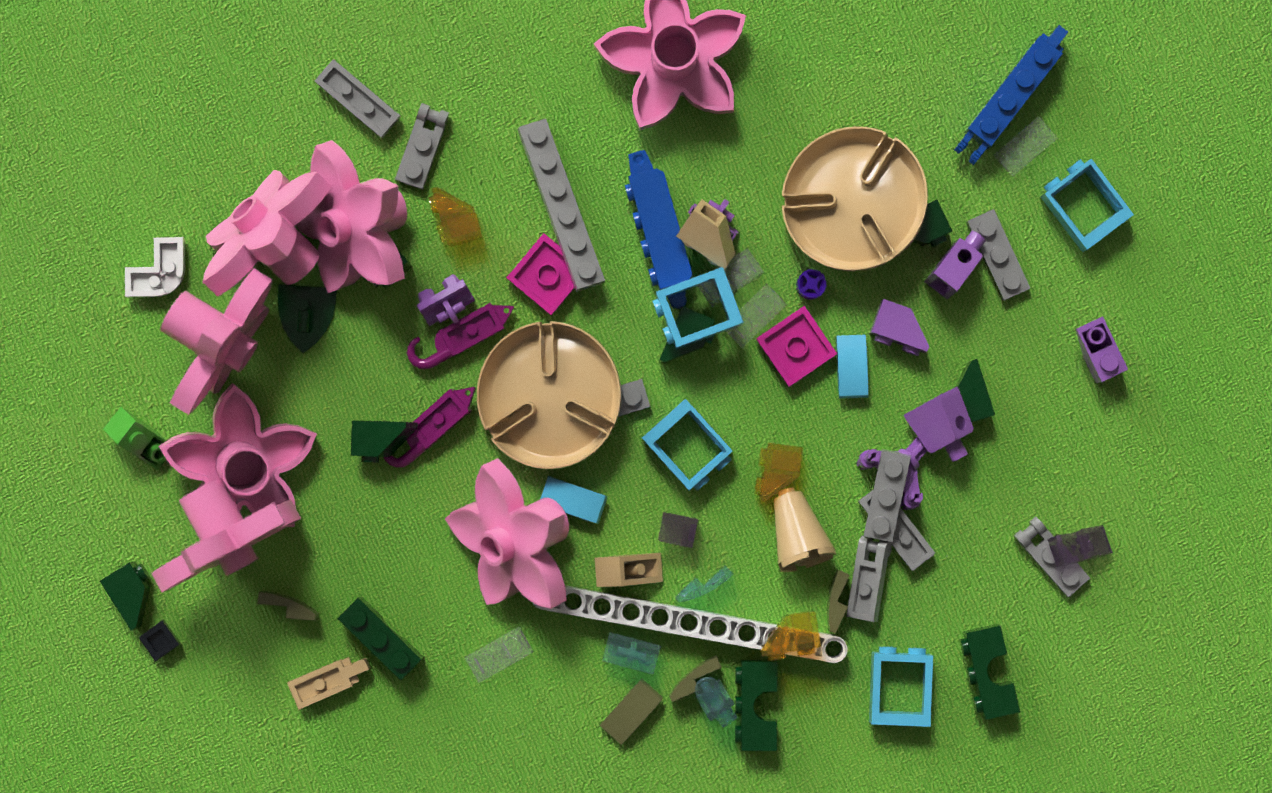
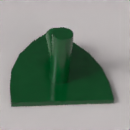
M279 284L278 314L282 327L290 341L302 353H305L327 331L334 315L337 290L327 293L325 287Z

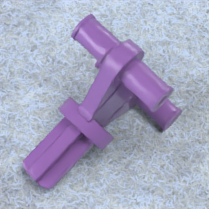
M918 436L906 449L894 451L911 455L900 507L904 506L903 510L915 509L923 499V493H920L917 469L920 466L918 461L925 455L927 449ZM876 449L865 450L857 460V467L861 465V470L873 467L878 470L881 451Z

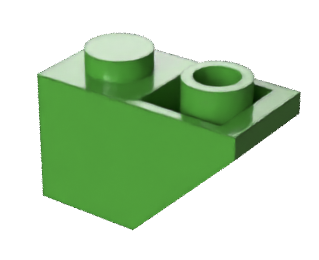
M123 407L118 409L103 428L119 446L153 468L159 470L166 461L159 446L166 442L167 439Z

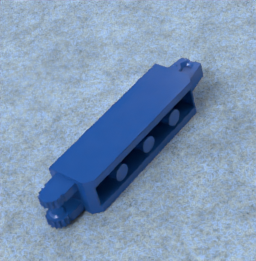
M1058 25L1050 37L1043 33L1035 40L966 129V135L954 151L958 154L963 152L968 146V142L973 138L981 144L970 156L969 162L974 165L984 151L994 144L1062 56L1064 48L1059 44L1068 33L1067 30Z
M645 150L628 154L631 176H628L630 184H626L625 189L629 202L635 201L638 211L632 213L636 229H643L645 240L640 241L644 257H650L653 268L648 269L652 286L658 285L659 290L691 279L692 271L682 240L676 237L680 228L664 172L657 168L653 169ZM685 291L668 297L669 304H671L673 309L676 308L677 310L685 306L687 301Z

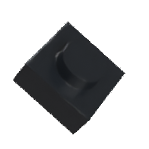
M162 620L138 637L155 661H158L181 644L165 620Z

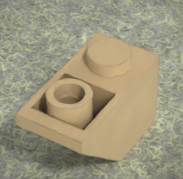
M701 199L676 237L681 239L688 248L695 249L704 255L711 264L723 267L725 270L735 255L727 217Z

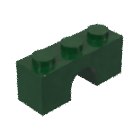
M362 596L358 597L337 618L400 681L424 658L404 637L399 636L382 619V615Z
M994 624L963 631L964 639H960V646L963 656H968L971 666L966 668L969 684H975L977 696L973 697V704L976 714L981 713L982 718L988 720L1019 713L1020 708L1014 683L1011 681L993 683L987 674L988 664L992 659L1007 655L1001 625Z
M741 660V667H735V684H741V696H735V714H741V726H735V743H740L741 751H777V720L761 718L754 712V701L758 695L764 692H777V661Z

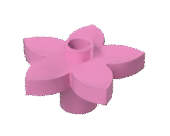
M645 0L644 20L646 28L636 26L619 27L606 33L594 43V48L601 58L613 69L624 74L640 75L632 95L633 115L639 131L655 126L666 119L675 109L680 96H684L690 104L705 112L714 114L734 112V92L731 81L726 72L714 61L725 56L735 47L741 36L746 15L731 10L716 9L691 19L686 0Z
M333 140L316 145L311 158L310 172H318L331 188L316 208L295 226L307 237L318 239L320 242L318 247L320 252L318 267L327 293L352 285L361 276L370 282L381 285H390L405 279L399 251L392 238L388 235L389 232L403 227L407 219V206L402 194L398 190V185L379 178L360 183L351 159Z
M274 170L261 183L253 196L242 201L230 217L206 235L207 243L217 253L210 261L204 273L203 283L218 297L243 279L258 260L265 264L286 285H292L305 277L317 263L320 252L294 226L316 208L331 186L318 172L306 173L290 182L280 171Z
M253 268L236 291L224 314L187 291H184L176 299L165 316L160 331L194 351L198 356L178 385L170 401L171 405L189 415L202 402L209 391L214 394L220 392L232 369L237 372H241L258 345V342L252 339V336L269 313V308L263 304L271 288L272 279Z
M232 383L220 396L214 408L212 418L214 434L212 436L201 432H186L170 438L159 446L168 463L178 473L187 478L203 481L198 488L222 478L239 511H241L242 506L246 505L253 514L272 503L278 505L292 500L295 506L294 496L290 487L279 475L295 468L305 459L312 448L317 434L302 426L287 423L272 425L260 431V416L256 406L247 394ZM295 523L291 524L288 527H295Z
M498 458L482 465L476 477V501L452 511L445 520L453 534L464 546L481 555L478 563V581L486 605L497 604L519 591L529 601L550 609L567 601L561 571L553 557L546 550L565 540L569 533V522L564 509L551 498H542L525 506L517 480Z
M222 478L217 479L179 500L200 542L184 549L179 557L161 566L151 574L162 593L208 568L218 565L222 567L225 575L228 576L258 560L252 545L299 521L301 517L292 500H288L278 505L272 503L243 519Z

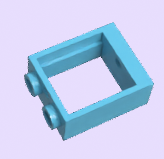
M1081 159L1067 169L1070 175L1062 181L1057 176L1044 186L1047 192L1040 196L1082 252L1091 248L1134 215L1092 159L1086 163ZM1083 173L1088 175L1116 212L1085 236L1081 234L1053 197Z
M723 267L656 292L657 299L652 301L658 317L664 316L668 326L663 328L666 340L669 345L674 343L676 349L738 327L744 323ZM713 280L728 321L681 338L666 297Z
M686 399L642 437L645 443L688 490L694 487L698 491L710 480L707 474L711 470L716 468L720 471L732 460L728 456L733 452L731 448ZM687 413L721 450L718 455L690 480L656 444V441Z
M879 647V652H872L869 722L872 725L931 727L933 655L926 654L925 648H908V653H896L897 647ZM881 661L924 663L922 712L879 711Z

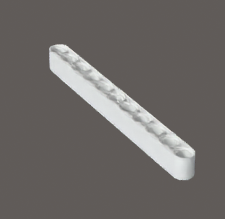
M565 586L566 596L570 593H576L581 597L582 604L577 609L568 608L565 602L552 609L533 603L536 608L831 663L842 661L848 652L846 642L833 634ZM604 598L610 602L611 608L608 613L598 614L594 610V602L597 599ZM625 605H637L640 610L639 616L633 620L626 619L622 613ZM657 609H663L668 613V620L663 625H657L651 619L652 613ZM686 614H692L697 618V625L692 630H685L680 625L681 618ZM720 619L725 622L726 630L723 634L716 636L710 632L709 626L712 621ZM744 625H751L755 630L754 637L749 641L741 640L738 635L739 629ZM773 630L781 631L784 636L783 642L778 646H772L767 641L768 634ZM803 635L810 636L812 639V646L807 651L798 650L796 645L798 638ZM831 641H838L841 645L840 653L834 657L828 656L826 645Z

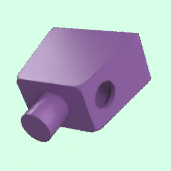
M971 231L965 240L959 238L924 282L944 298L949 299L959 290L983 257L979 249L986 240L975 231Z
M958 387L904 414L906 421L928 452L933 453L945 447L952 462L968 455L960 438L972 433L974 428Z

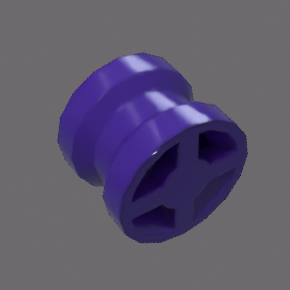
M815 269L804 271L796 282L798 293L808 300L820 297L827 286L825 276Z

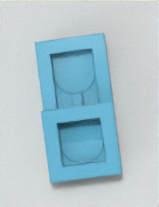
M866 335L836 336L839 399L868 398Z
M548 476L540 499L551 498L561 505L565 513L599 524L608 496Z

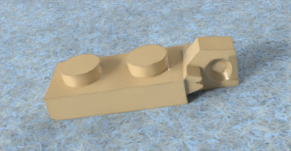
M348 657L287 682L299 710L352 687L353 684L359 682L357 674L367 671L371 667L366 657L354 663Z

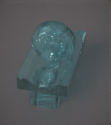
M610 632L602 661L654 674L661 645Z
M704 677L696 683L695 696L710 721L716 718L722 727H726L737 719V715L731 708L735 703L720 679Z

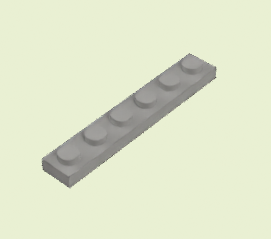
M546 118L518 127L520 139L576 292L604 283L605 279Z

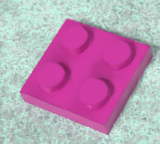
M544 233L506 277L551 316L575 288L560 246Z
M805 306L756 338V341L788 387L837 355V352Z

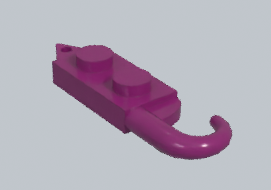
M488 303L459 319L460 322L457 324L452 323L439 330L434 339L437 353L425 359H420L416 356L415 346L420 342V338H414L407 347L408 360L418 369L427 370L434 368L504 330V324L512 313L514 306L492 305ZM508 308L509 313H504V309Z
M476 387L460 390L449 389L413 421L418 423V429L407 439V443L411 448L401 457L397 458L392 455L384 457L385 461L390 466L396 468L410 465L472 411L470 405Z

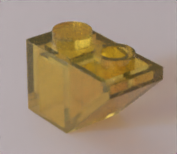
M438 187L431 188L433 196L428 198L433 214L439 213L442 224L437 225V230L441 242L447 241L448 246L453 247L483 238L473 206Z
M767 443L766 448L760 449L758 465L764 467L762 477L756 478L754 493L760 495L759 501H768L799 477L803 447Z
M812 610L784 615L761 646V656H768V660H778L786 658L785 653L797 651L798 656L814 654V648L821 647L816 612Z

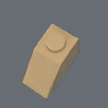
M661 553L595 558L597 587L663 582Z

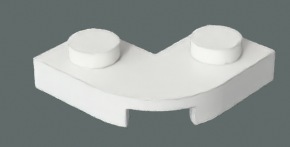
M154 238V267H125V297H161L173 292L181 284L185 274V238Z

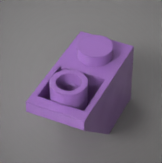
M885 299L881 300L869 333L875 336L874 341L887 346H891L892 342L903 346L902 351L915 356H919L920 352L926 353L929 345L912 309Z
M1103 316L1075 329L1083 358L1095 383L1103 382L1128 370Z

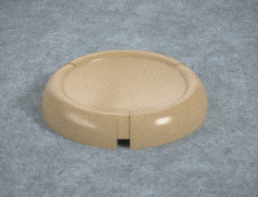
M854 126L836 129L812 141L799 153L791 164L782 189V196L785 198V206H782L783 219L796 245L816 262L842 271L874 269L898 257L918 235L923 225L928 205L926 178L914 153L898 138L892 139L887 136L886 132L870 127Z
M550 321V323L544 324L535 322L512 331L502 338L491 350L484 361L478 378L477 407L484 429L490 431L493 436L491 440L503 453L519 463L535 468H562L578 463L592 455L610 436L617 422L621 407V382L610 354L592 335L578 327L562 322Z

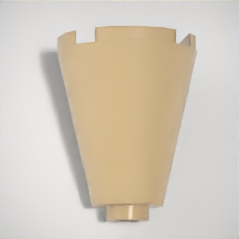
M795 488L779 491L778 497L774 499V513L780 572L797 571L796 565L798 567L806 565V568L832 559L833 555H836L835 548L803 493L795 491Z

